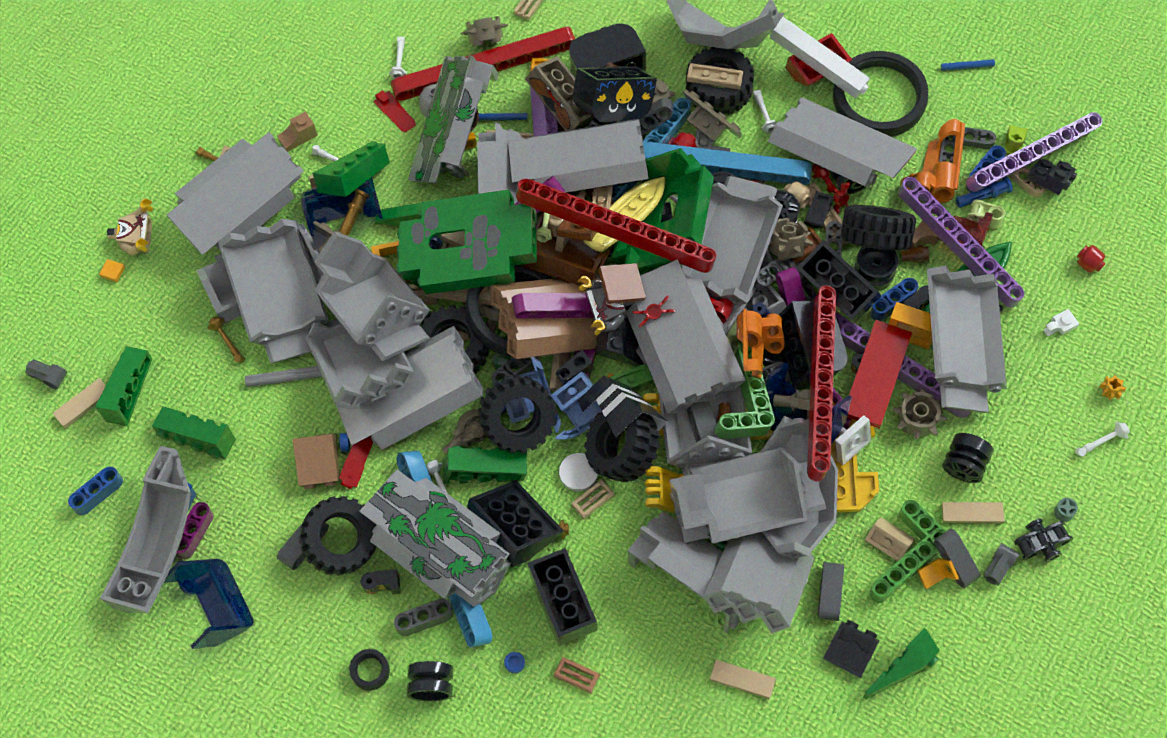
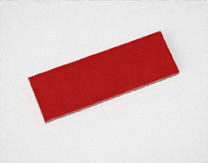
M875 320L842 416L858 421L864 415L870 420V426L880 429L913 332Z

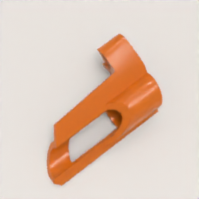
M951 119L943 124L938 132L937 139L928 144L923 171L907 176L917 179L939 203L950 201L955 195V190L958 189L965 123L960 122L958 119ZM949 135H955L953 163L939 162L943 139ZM905 178L901 179L900 186Z
M743 309V312L737 316L736 338L743 342L744 371H752L753 377L762 378L764 348L772 354H779L784 349L782 318L775 313L768 314L765 318H762L755 311ZM748 346L752 348V359H748Z

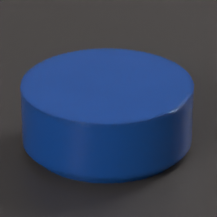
M340 433V449L342 453L350 451V441L347 433Z
M519 652L509 653L504 660L506 670L512 674L520 673L525 667L523 655Z

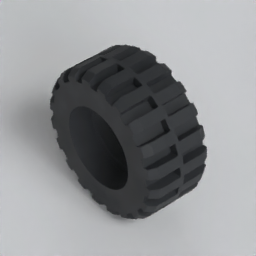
M710 47L707 50L706 48L701 50V54L697 53L690 60L686 69L685 88L689 92H695L703 103L705 101L708 102L716 113L721 112L722 114L728 113L730 115L734 113V110H741L743 105L749 102L753 91L754 69L750 65V60L747 57L744 58V54L740 51L736 52V49ZM693 63L743 71L741 88H717L707 84L687 82L689 65Z
M849 205L844 210L841 237L846 242L867 248L892 251L907 250L913 243L916 218L913 214L893 208L873 205Z
M450 305L448 309H445L443 306L439 308L440 311L438 312L431 311L429 313L430 317L428 319L425 317L420 327L430 338L452 326L457 331L466 333L470 338V344L465 352L473 363V372L477 374L480 371L479 366L485 365L486 357L489 356L490 350L471 331L467 322L465 307L460 306L459 309H456L455 305Z
M514 375L513 378L505 376L503 381L499 382L496 380L493 382L494 387L486 389L485 393L487 395L485 398L481 397L480 404L482 406L478 408L480 425L489 440L494 445H497L499 449L503 451L508 450L509 453H516V451L527 453L528 448L533 451L537 449L536 445L538 443L543 445L546 442L545 437L547 435L551 436L553 432L551 426L556 425L554 415H557V410L554 407L555 402L549 395V392L539 382L534 381L528 376ZM524 397L529 399L534 405V414L531 421L519 430L504 428L500 421L504 406L515 398Z
M599 412L595 416V420L591 421L589 432L585 436L587 441L584 447L587 450L585 455L586 459L589 460L588 464L595 473L615 481L632 482L638 479V476H643L646 473V469L651 468L653 465L652 461L657 456L656 450L659 449L660 444L658 442L660 438L659 431L656 430L658 427L651 415L642 412L616 438L603 412ZM626 431V441L624 447L618 454L617 449L619 440Z
M333 496L318 502L316 506L312 507L304 518L299 536L302 554L306 555V560L309 564L312 563L318 571H325V574H336L338 576L346 573L350 574L368 562L377 546L370 542L373 536L372 531L376 524L360 512L365 504H359L358 500L354 498L352 500L347 499V496H341L340 498ZM335 517L344 518L355 527L358 539L355 547L350 552L334 554L323 546L320 540V531L323 524L329 519Z

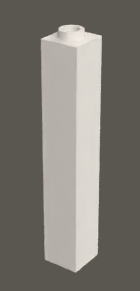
M782 17L778 25L771 32L770 38L855 99L860 94L864 95L869 88L867 84L870 78L786 18Z

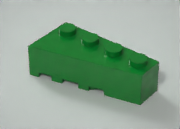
M126 346L121 353L120 359L95 406L106 422L128 426L153 359L148 350Z
M164 406L152 425L158 437L162 439L170 438L181 446L186 444L196 452H207L209 456L215 459L219 457L226 459L236 440L227 424L221 423L218 426L214 420L207 419L204 422L196 415L191 414L187 417L182 411Z

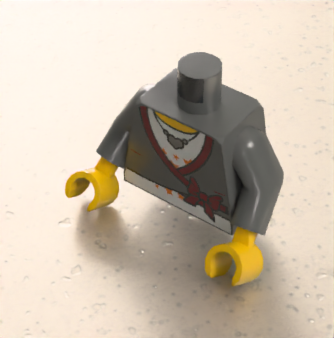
M587 276L581 277L578 282H582L584 285L579 286V290L584 291L586 288L588 289L586 292L595 319L591 327L597 328L594 334L599 335L601 331H615L624 321V318L627 317L625 307L633 305L635 302L607 304L602 282L592 281Z

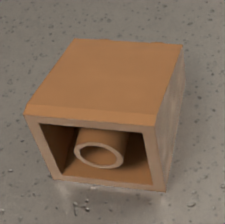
M337 433L292 439L298 485H304V489L316 488L318 483H324V486L336 485L335 481L340 480Z

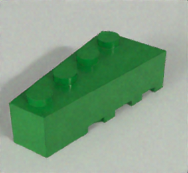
M376 141L369 142L365 146L313 172L318 193L348 196L390 164L386 146Z
M453 446L448 448L443 461V484H450V480L468 483L472 479H477L480 483H486L496 478L497 482L524 481L527 475V453H520L519 451L509 453V451H503L499 448L484 450L480 447L466 449L461 446Z

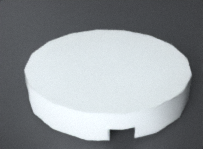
M575 453L567 456L559 468L562 484L574 492L590 489L598 479V474L588 464L589 460L586 459L584 453Z

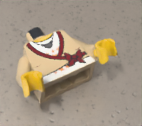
M147 198L142 199L137 210L125 217H120L117 228L107 229V238L116 239L120 249L131 256L140 252L149 253L153 222L147 212H152L153 207L150 206L152 201Z

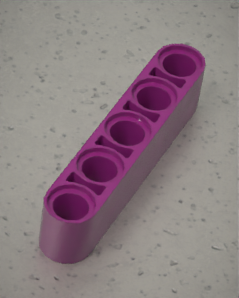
M520 293L511 298L515 316L519 319L594 318L587 293Z

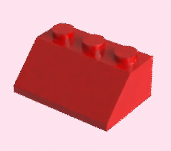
M833 33L818 40V42L848 63L852 61ZM795 55L788 57L785 68L796 82L810 86L824 78L822 74Z

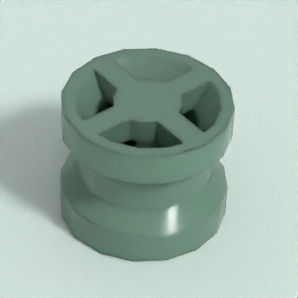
M1071 498L1061 499L1054 509L1056 518L1063 522L1072 520L1078 510L1077 503Z

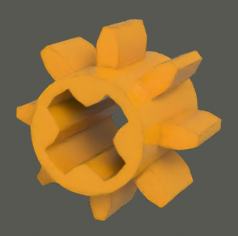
M1116 375L1112 378L1106 376L1104 382L1099 387L1103 389L1102 396H1106L1110 401L1115 397L1120 399L1121 393H1124L1126 390L1125 387H1122L1124 380H1120Z

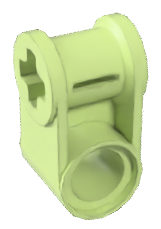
M974 200L972 202L971 212L967 215V220L970 223L994 230L1002 226L1005 210L1001 206L989 204L982 200Z

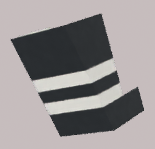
M604 375L577 401L582 412H584L596 400L615 438L642 412L653 417L658 427L657 431L668 422L630 386Z

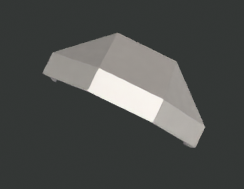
M666 0L687 43L724 49L758 47L774 30L785 14L779 13L774 1L769 0L759 17L734 28L724 26L688 3L687 0Z
M784 416L761 452L782 447L795 458L797 463L807 461L809 419L795 418L792 420ZM832 456L830 469L824 479L818 482L826 509L808 513V521L762 531L779 554L791 559L808 556L835 525L837 517L838 468Z

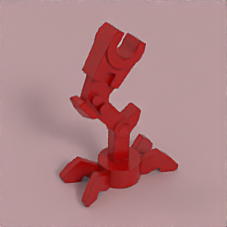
M812 164V171L814 173L812 178H822L828 188L827 191L834 194L833 201L836 204L833 208L839 215L842 205L849 206L847 203L849 200L847 189L850 183L845 182L841 184V190L839 191L832 184L829 178V171L826 168L822 169L818 164Z
M668 295L658 305L650 304L646 310L632 311L633 314L647 315L639 324V328L643 327L649 319L656 320L660 318L662 313L675 312V309L661 310V307L669 299Z

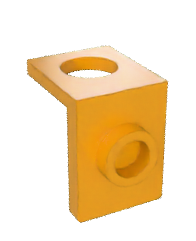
M937 558L917 570L926 589L945 578L959 579L952 561Z

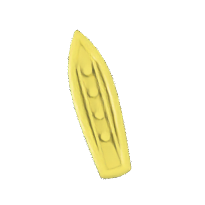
M665 177L655 178L635 186L622 195L609 209L642 222L658 205L665 188ZM597 232L592 241H583L590 248L603 252L618 240Z

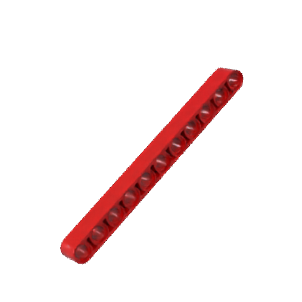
M566 26L470 56H473L476 61L493 65L497 72L531 62L532 58H545L568 51L570 44L576 38L571 27ZM443 64L393 79L390 85L397 101H404L420 96L427 86L437 84Z
M525 178L518 182L516 199L524 205L668 260L675 261L678 259L679 264L694 270L708 273L713 269L717 254L710 247L531 179Z
M822 286L819 289L814 300L807 475L815 482L824 479L830 469L836 310V291L831 286Z

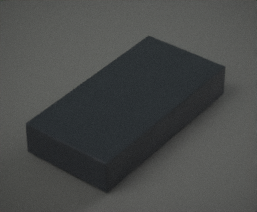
M816 191L804 224L822 230L834 196Z

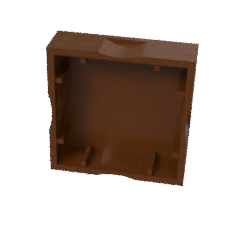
M542 212L536 229L542 227L544 212ZM552 236V239L545 243L537 240L536 263L520 265L581 286L584 284L578 282V280L583 276L596 281L599 275L598 269L604 265L613 245L605 251L599 252L590 248L583 240L569 238L563 251L559 252L555 249L557 237Z

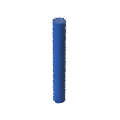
M995 60L942 63L941 71L995 66Z
M527 113L479 114L478 121L527 120Z

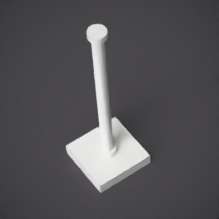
M790 384L783 388L790 395L794 394L795 392L799 393V391L793 388V386ZM863 415L846 430L832 418V429L841 435L835 440L837 461L844 465L871 441L870 420Z

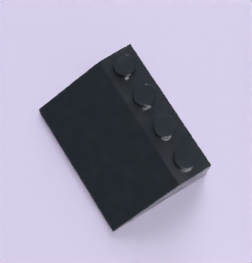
M631 305L625 307V310L627 311ZM628 317L624 318V321L615 331H601L598 335L595 354L635 367L644 364L636 352L639 343Z
M517 480L468 500L467 509L500 533L496 544L509 553L506 560L511 563L510 566L512 568L530 560L564 532Z

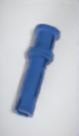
M1004 177L1003 180L995 182L977 192L972 191L962 196H957L955 198L956 204L959 208L972 204L974 200H983L989 197L997 198L998 195L1005 192L1011 193L1013 190L1012 183L1008 177Z

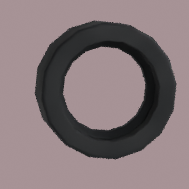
M365 649L354 655L350 662L349 672L356 686L363 690L371 691L380 688L386 683L389 678L390 667L383 653L375 649ZM367 658H375L382 667L381 674L373 681H364L358 675L359 664Z

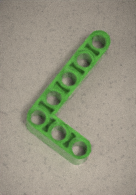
M742 342L734 355L746 380L740 387L747 412L723 414L720 417L714 432L721 439L764 436L775 422L763 375L762 378H756L752 376V371H744ZM748 346V359H752V348Z
M915 500L905 501L899 516L922 541L873 583L870 597L875 602L881 603L887 600L918 573L917 570L927 565L939 554L934 544V538L939 537L946 530ZM905 509L913 510L914 514H908ZM919 524H927L928 529L922 528ZM919 550L927 551L928 556L921 555ZM905 563H912L914 568H907ZM896 575L900 581H893L890 576ZM882 588L885 594H878L875 589Z

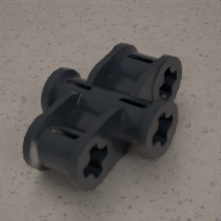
M1039 518L1027 524L1025 528L1031 533L1025 534L1014 541V544L1018 545L1023 554V560H1028L1041 553L1045 556L1044 560L1046 563L1060 557L1062 553L1057 550V547L1066 545L1074 539L1066 531L1065 523L1059 521L1044 528L1042 525L1043 521Z

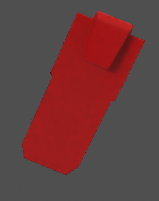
M382 90L375 95L376 99L373 102L402 132L406 133L416 126L415 120L389 91L385 93Z
M371 436L353 444L348 458L345 460L339 479L342 480L341 485L348 489H351L352 486L356 488L358 486L373 444Z

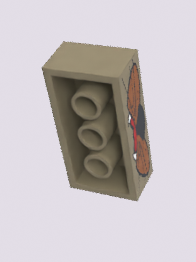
M558 56L535 66L525 78L565 131L584 128L594 118L575 105L573 101L575 77Z

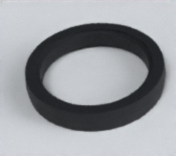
M870 51L853 57L849 64L859 71L869 67L891 68L907 77L915 89L917 99L914 108L904 117L889 122H877L866 119L850 107L844 90L834 84L833 102L838 114L890 137L903 134L913 128L923 116L928 103V84L922 71L911 60L893 52Z
M514 265L515 277L529 281L553 279L550 275L520 265ZM485 287L470 288L466 298L465 312L471 331L490 350L504 356L513 357L507 353L508 339L500 337L489 329L480 315L478 299Z

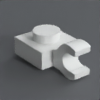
M1067 309L1053 316L1052 322L1046 325L1047 328L1043 331L1047 336L1057 331L1063 335L1077 328L1079 322L1070 310Z

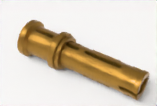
M355 189V195L352 202L348 204L349 210L339 229V232L346 236H349L358 215L364 211L363 206L366 200L370 198L369 194L359 189Z

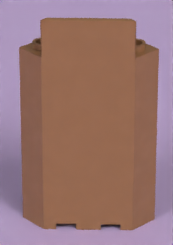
M558 278L491 285L490 304L500 309L499 329L508 334L507 353L516 359L595 349L598 335L594 334L597 328L591 327L595 321L594 318L519 319L515 316L511 299L514 295L520 293H587L588 289L580 291L579 285Z

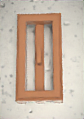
M562 657L554 677L592 694L600 674ZM566 664L592 676L593 680L563 667V665ZM560 671H562V672H564V673H566V674H568V675H571V676H573V677H575V678H577V679H579V680H581V681H583V682H586V683L590 684V686L584 685V684H582V683H580V682H578V681H576V680H574V679H572V678H569V677H567V676L561 674Z

